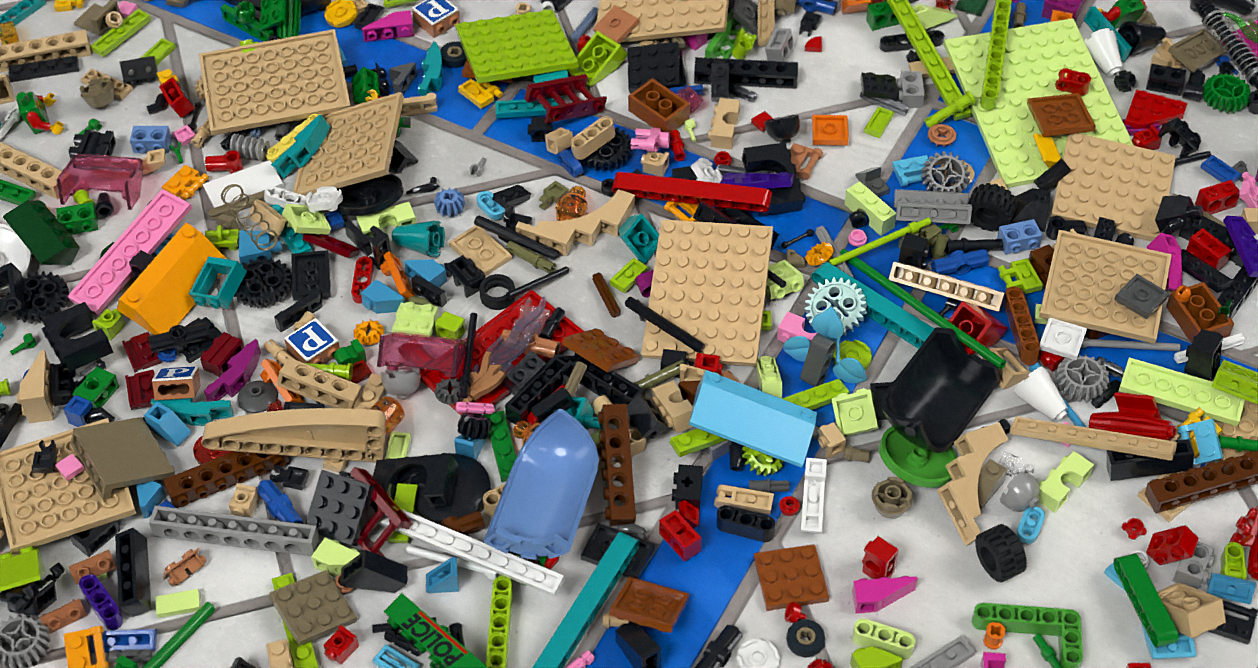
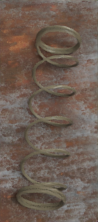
M231 184L225 187L221 193V200L230 208L231 213L237 218L239 224L244 227V231L250 235L256 247L261 251L272 249L278 242V235L274 230L269 229L268 221H261L263 218L261 212H255V204L248 203L249 197L244 194L240 185ZM233 187H239L241 194L237 195L231 203L226 202L227 192ZM243 195L247 197L246 204L240 208H232V205L238 203L243 198ZM247 204L254 206V211L247 217H238L241 208ZM232 210H238L237 216L233 213ZM258 213L261 215L260 221L255 225L245 226L247 218L252 214ZM239 218H246L244 221V225L239 221ZM260 222L267 223V230L260 232L258 235H252L256 225ZM246 227H253L251 233L247 232ZM266 232L275 234L271 242L267 244L257 243L258 238ZM275 240V242L273 243V245H271V246L268 247V248H260V247L258 246V245H260V246L268 245V244L272 243V242Z

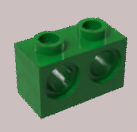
M887 1L867 6L866 21L872 31L900 24Z
M363 66L351 79L353 100L356 105L367 102L365 98L368 96L372 98L371 94L367 93L369 90H375L380 95L377 73Z
M93 202L56 208L57 220L70 235L98 230L97 213Z

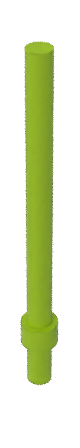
M927 217L918 222L913 221L907 224V227L830 259L829 263L833 266L898 239L906 235V233L914 234L919 229L930 225L931 220Z

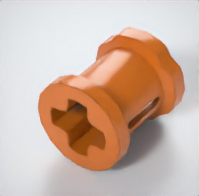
M996 622L987 625L986 634L983 638V643L987 648L996 650L1002 646L1005 636L1004 626Z

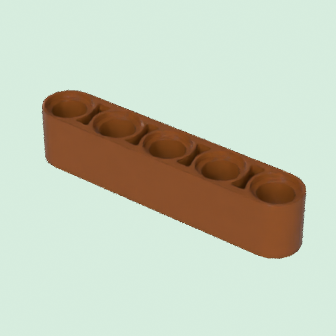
M1012 286L1006 290L1004 308L1021 362L1025 365H1035L1038 362L1040 350L1038 337L1022 289Z

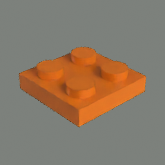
M812 115L813 145H848L847 115Z

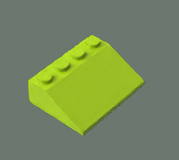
M28 546L20 549L21 553L12 555L11 552L0 555V591L41 580L46 570L39 547L33 549V546Z

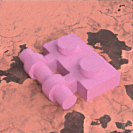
M1244 172L1242 174L1244 179L1242 188L1239 191L1240 198L1244 200L1247 208H1258V186L1256 185V180L1248 172Z

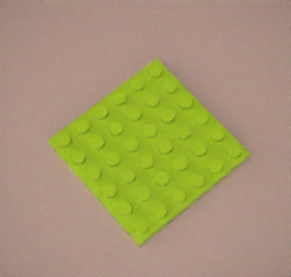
M545 9L539 12H527L526 14L519 15L512 14L506 17H494L493 19L486 20L479 19L473 22L455 24V30L477 83L578 68V60L553 10Z

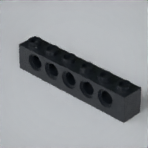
M695 57L694 84L711 85V63H729V82L735 84V86L797 89L798 62Z

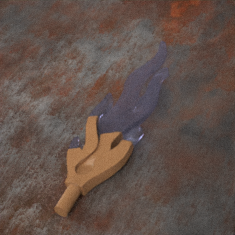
M542 297L539 306L533 312L514 325L505 342L504 338L500 336L487 349L481 368L476 364L471 371V387L468 390V397L463 399L462 402L476 401L481 396L491 392L501 384L505 376L514 368L510 362L523 353L534 331L541 325L539 321L532 322L543 312L546 304L545 297ZM529 324H531V325L527 328V330L525 331V333H524V335L522 336V338L519 340V338H520L522 332L525 330V328H526Z

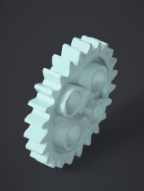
M833 277L831 283L825 279V285L819 282V289L813 287L814 294L808 293L810 300H805L808 306L805 307V311L808 313L806 317L807 320H810L811 326L813 318L823 312L819 311V308L826 306L825 310L832 306L831 304L835 306L833 308L841 318L844 327L843 334L845 336L847 335L846 330L849 329L851 332H854L853 326L860 327L858 320L864 321V317L861 314H867L865 309L867 303L864 301L866 298L862 294V289H857L856 283L851 285L849 279L845 283L842 277L839 282H836L835 277ZM839 293L837 297H831L832 294ZM847 304H854L850 308L845 307Z

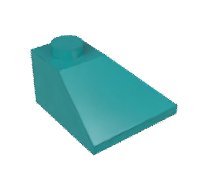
M642 213L628 217L619 228L620 238L638 260L645 264L657 249L658 232Z

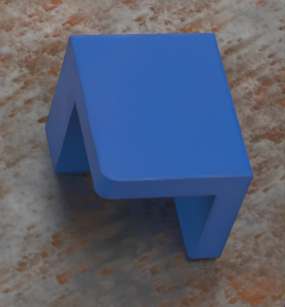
M74 395L63 409L68 423L76 427L86 425L84 417L93 405L91 401Z

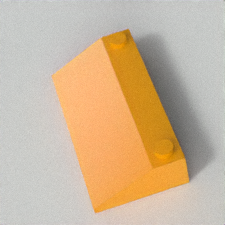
M186 222L120 297L117 310L154 335L169 332L170 328L179 325L196 303L189 295V292L209 256L226 258L202 232Z

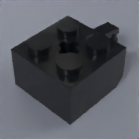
M1201 329L1199 334L1194 336L1192 345H1188L1186 350L1188 362L1185 365L1184 373L1213 382L1220 367L1223 336L1220 333Z

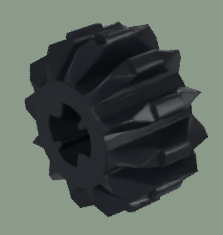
M464 413L461 414L458 421L457 432L468 438L487 439L491 431L492 421L481 415Z

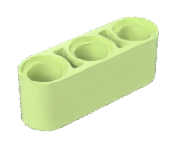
M859 619L854 624L852 639L856 645L864 648L873 646L898 655L903 660L909 659L912 656L915 638L911 633L868 619Z

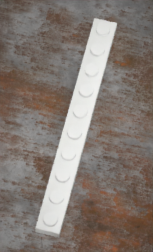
M402 510L413 522V525L409 529L396 528L395 531L554 597L557 596L565 581L564 575L510 553L501 552L481 541ZM384 515L378 524L387 527L390 524V519L387 515Z

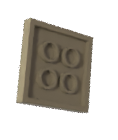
M327 570L269 593L271 602L299 646L338 630L337 627L339 625L346 627L357 621V616Z

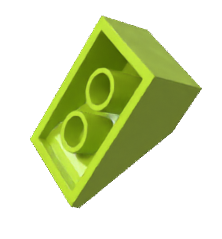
M596 31L576 57L578 68L567 70L573 76L586 74L589 77L587 85L592 87L615 71L628 54L621 45Z

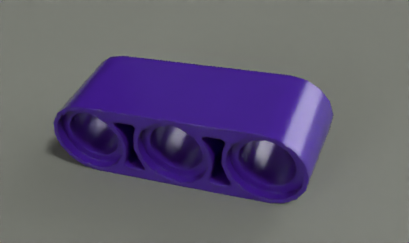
M87 574L83 576L79 581V587L85 600L105 628L108 630L119 629L123 624V618L117 604L95 575Z

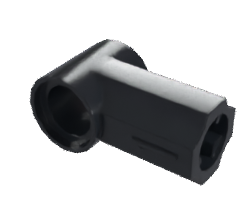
M1197 70L1194 73L1191 71L1182 98L1200 102L1205 81V74L1201 70Z
M1053 216L1049 220L1046 236L1051 240H1057L1059 230L1070 232L1071 229H1074L1077 234L1084 235L1085 222L1082 220H1065L1060 216Z

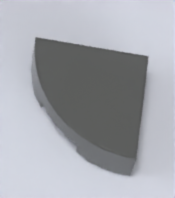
M1242 160L1232 167L1241 174L1248 172L1246 164ZM1241 175V178L1239 179L1241 182H1243V180H1244L1243 177H1242V175Z

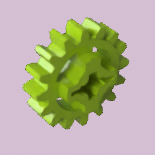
M746 446L742 447V450L745 451L742 457L747 458L745 465L750 464V471L756 469L757 475H760L762 472L764 476L770 473L773 475L783 466L781 464L784 462L783 460Z

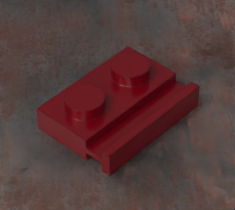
M149 332L134 336L129 341H122L134 373L139 369L144 370L161 364V360L157 356L158 352L152 353L148 340Z
M154 370L135 373L134 376L130 377L125 375L131 410H134L136 407L152 406L151 399H155L152 382L155 376Z

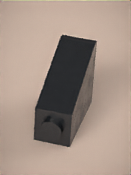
M364 550L342 567L340 586L395 593L407 585L408 566Z
M624 623L615 630V641L633 668H661V648L637 623Z

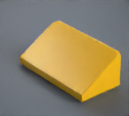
M1035 133L1033 137L1044 163L1050 168L1061 159L1053 138L1050 136L1043 137L1042 134Z

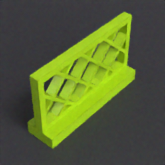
M1223 359L1211 387L1258 404V372Z

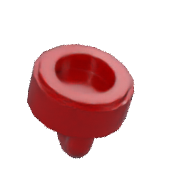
M586 34L579 38L577 44L579 52L591 39Z
M794 601L787 605L784 614L785 621L793 624L799 618L803 620L807 618L806 614L801 612V605Z

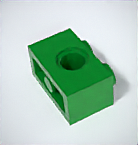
M96 366L87 375L82 384L75 389L72 395L73 397L77 395L91 401L93 405L91 409L102 408L119 388L116 375Z

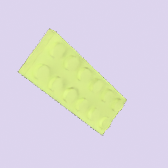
M1130 357L1119 391L1123 393L1154 396L1157 403L1187 412H1194L1200 407L1205 412L1202 415L1203 417L1209 416L1214 420L1234 426L1239 424L1245 399L1211 387L1213 383L1211 381Z

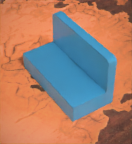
M1212 573L1211 578L1207 580L1208 594L1251 604L1256 588L1255 582Z

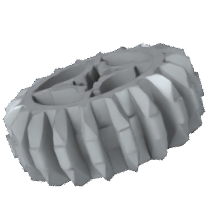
M945 151L941 155L937 152L934 157L930 156L929 161L924 163L925 167L921 169L923 173L921 179L924 180L922 184L923 186L928 185L926 191L962 193V190H966V184L970 181L967 178L970 176V172L966 171L969 168L968 165H963L964 159L959 161V155L953 157L952 152L946 155ZM945 164V166L942 168H934L937 165ZM945 171H946L947 178H946V180L944 181L945 177H944L943 175H944V173H945ZM948 183H957L954 186L946 187V184Z
M1078 354L1077 360L1064 358L1058 365L1055 373V381L1059 390L1063 391V395H1070V400L1077 398L1078 402L1083 399L1087 403L1089 399L1092 400L1097 395H1102L1103 390L1107 389L1109 384V372L1106 371V365H1101V360L1095 361L1094 356L1088 358L1087 354L1084 357Z
M18 614L14 619L9 616V621H2V626L0 627V663L5 668L8 666L10 668H16L17 666L24 668L26 664L32 667L33 661L39 662V656H46L45 650L49 649L51 637L48 627L42 625L41 619H38L37 616L24 615L22 617V615ZM29 632H35L36 637H32ZM5 646L12 648L11 652L6 651Z

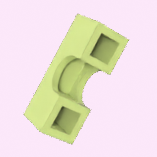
M860 181L846 189L844 204L853 212L858 210L865 211L869 217V226L880 236L895 228L896 212Z
M409 202L388 207L372 214L356 216L359 230L364 235L368 234L370 237H373V233L370 230L372 226L382 230L386 226L397 227L416 223V217Z
M1075 451L1069 456H1064L1059 463V467L1057 469L1053 468L1049 472L1047 479L1039 482V503L1056 513L1067 501L1070 489L1063 483H1071L1079 488L1091 476L1094 464Z

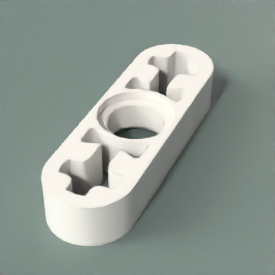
M269 186L265 189L264 200L270 204H277L285 208L286 204L299 203V205H307L306 196L275 186ZM286 199H292L294 202H288Z

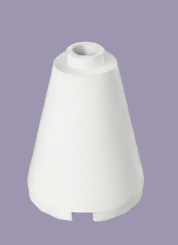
M1105 28L1092 33V37L1089 40L1086 38L1084 42L1093 61L1108 77L1119 75V71L1123 70L1114 30L1110 31L1109 28Z
M1041 366L1028 375L1029 378L1025 381L1022 380L1014 389V393L1052 421L1056 419L1061 421L1068 414L1066 412L1068 407L1048 371Z

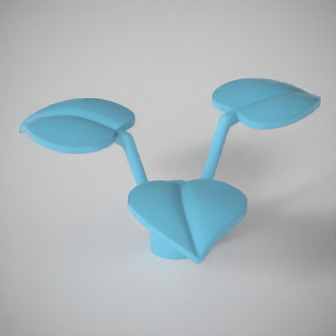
M831 306L817 314L812 320L813 329L817 333L836 342V362L838 364L833 367L834 374L840 380L847 383L866 381L868 377L863 365L854 358L840 360L839 341L844 333V327L834 308ZM794 336L784 343L783 349L794 359L805 362L810 341L803 336Z

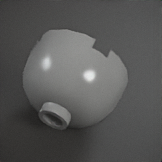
M406 367L387 369L385 373L381 372L382 385L386 392L391 395H397V399L408 398V394L414 393L420 385V369L411 367L412 371H408Z
M1025 470L1024 473L1021 471L1007 485L1009 489L1007 494L1002 493L1000 503L1012 511L1021 512L1029 507L1033 509L1040 501L1038 498L1040 494L1039 483L1028 471Z

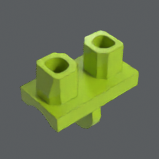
M218 225L217 230L205 231V237L218 250H220V247H227L229 251L237 250L239 245V229L223 230V226Z

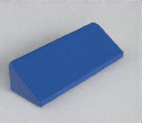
M157 629L104 631L102 634L105 653L111 650L122 652V650L140 649V651L142 649H150L155 651ZM90 636V653H96L93 636Z

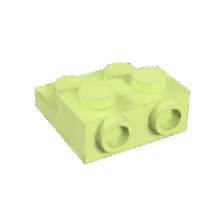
M285 205L282 216L287 219V227H292L295 233L318 235L330 233L331 227L322 210L312 213L307 205Z
M786 260L769 265L770 271L786 281V286L781 288L767 278L766 296L771 300L783 298L785 294L798 292L804 287L803 274Z
M414 302L400 303L396 312V321L392 327V335L429 340L438 318V307L432 304L418 305Z
M859 389L853 394L841 393L836 398H831L837 428L844 437L879 429L875 401L870 389Z

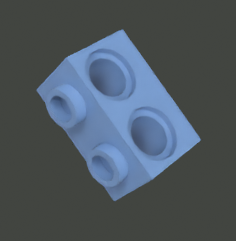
M133 126L130 137L133 153H147L148 151L163 148L166 151L165 153H169L172 139L169 127Z
M1032 219L999 226L997 239H1002V250L1006 255L1039 248L1042 233L1035 220Z

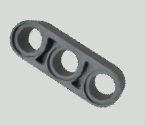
M819 333L813 337L800 375L802 381L813 387L823 384L836 342Z

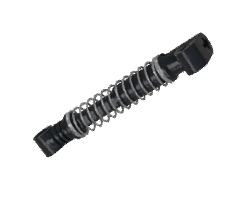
M1190 0V9L1199 14L1206 29H1210L1209 33H1213V38H1217L1216 42L1220 43V47H1224L1223 50L1227 52V56H1231V61H1235L1234 65L1238 66L1239 71L1242 70V75H1246L1245 79L1257 89L1249 95L1248 111L1258 115V57L1252 52L1248 44L1245 43V40L1241 38L1237 30L1234 29V26L1230 24V21L1223 15V12L1219 8H1215L1210 0Z

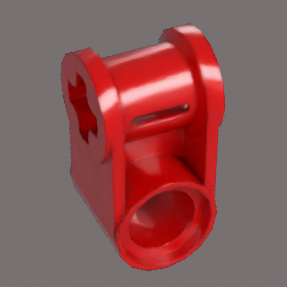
M1063 68L1059 71V79L1055 82L1056 89L1073 94L1079 93L1080 96L1088 93L1091 76L1088 73Z

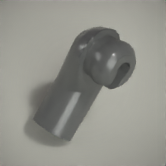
M634 523L618 525L619 531L635 534V537L643 540L646 539L645 533L647 532L645 528Z

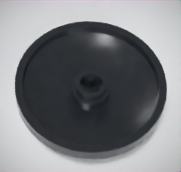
M388 174L338 188L337 191L340 189L342 192L343 200L335 211L348 216H361L384 210L396 203L403 195L402 181L399 177Z
M451 453L458 463L451 504L448 506L431 507L423 496L427 475L413 476L410 484L418 485L419 487L415 511L422 518L441 525L445 518L450 516L459 518L476 511L481 513L484 509L483 496L491 490V484L486 469L477 460L465 455Z

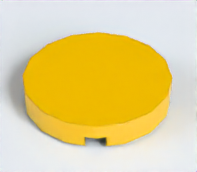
M335 0L327 6L324 16L329 25L339 28L352 23L357 17L358 10L352 0Z

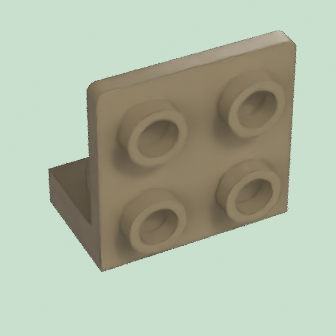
M110 0L104 6L94 3L74 22V25L101 36L109 28L105 21L106 15L113 11L120 14L117 1Z

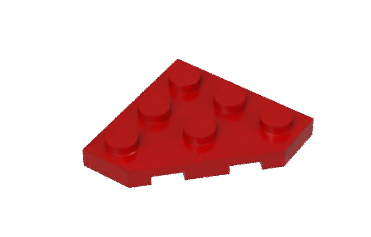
M1136 89L1124 124L1133 126L1132 128L1147 129L1149 125L1158 123L1162 125L1177 117L1183 119L1188 103Z

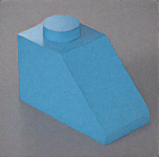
M433 259L406 260L404 262L406 275L411 279L418 275L437 287H441L447 282L446 268Z
M377 279L361 292L363 306L376 314L397 312L400 303H405L402 295Z

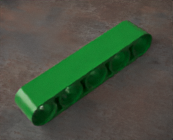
M1133 553L1114 558L1115 572L1153 646L1158 648L1177 643L1179 640L1178 631L1139 556Z

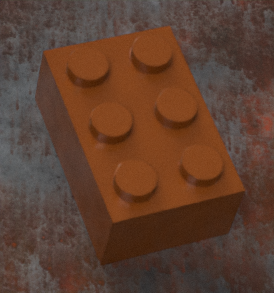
M653 78L628 95V111L651 127L660 128L661 132L670 133L671 130L677 129L686 120L690 119V103Z
M1205 282L1188 287L1191 289V296L1187 302L1176 300L1174 297L1175 291L1170 293L1166 308L1191 343L1194 336H1197L1201 329L1220 333L1223 338L1230 336L1234 322L1230 317L1225 320V314H1219V317H1217L1221 304Z

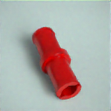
M674 129L670 131V148L674 153V159L676 161H683L686 157L683 149L684 142L681 140L679 130Z

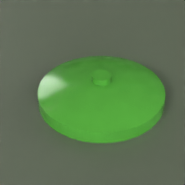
M893 427L888 428L884 432L879 442V454L882 461L891 472L904 481L921 487L935 488L944 486L952 480L946 468L947 464L957 458L952 447L940 453L924 450L906 440Z

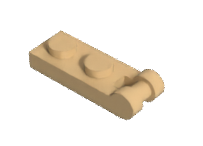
M428 93L426 96L404 98L401 116L436 112L438 110L436 94Z
M719 485L717 487L716 493L718 496L714 500L715 507L719 508L729 505L770 515L774 499L773 493L727 485Z

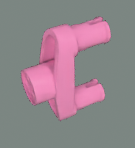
M636 128L635 139L631 138V150L656 152L660 148H669L670 133L661 132L660 128Z

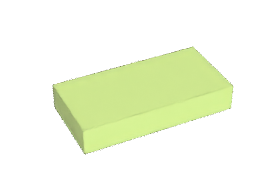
M391 431L385 459L407 457L411 433Z
M198 589L156 596L158 618L195 612L201 608Z

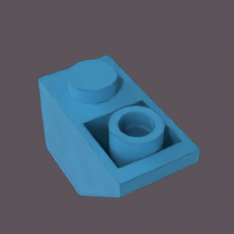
M156 402L144 414L150 430L176 446H179L191 434L190 429L171 409L159 402Z

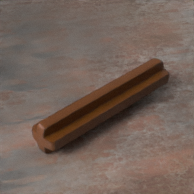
M600 272L593 274L592 280L611 317L620 316L621 310L603 275Z

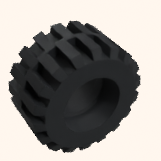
M980 184L979 187L974 188L968 204L972 205L971 222L983 230L999 231V226L1008 225L1011 222L1017 204L1015 196L1011 195V191L1006 190L1003 186H998V184Z
M999 524L976 536L975 547L978 558L992 579L1002 583L1026 570L1027 559L1022 543L1007 525Z

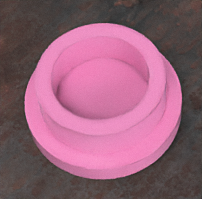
M856 229L849 234L848 241L851 245L860 247L866 244L867 236L864 231Z

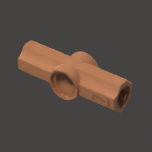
M506 329L503 330L500 340L501 346L521 350L524 355H527L532 350L536 355L550 358L559 355L561 347L560 342L538 337L533 331L520 333Z

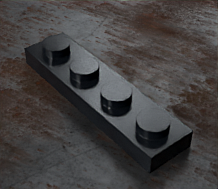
M77 55L8 66L10 82H18L79 72V60Z
M1185 249L1181 250L1182 270L1201 283L1205 282L1209 288L1217 293L1233 287V280Z

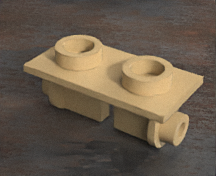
M1170 38L1162 39V45L1155 48L1159 54L1171 59L1170 67L1179 69L1185 67L1183 63L1173 58L1172 54L1168 52L1170 46L1173 45Z

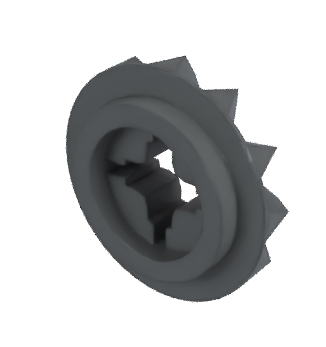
M449 376L448 379H441L440 383H436L435 396L440 402L455 404L463 399L460 397L461 387L459 386L460 380L458 377L452 379ZM449 386L452 387L451 395H449L448 392Z

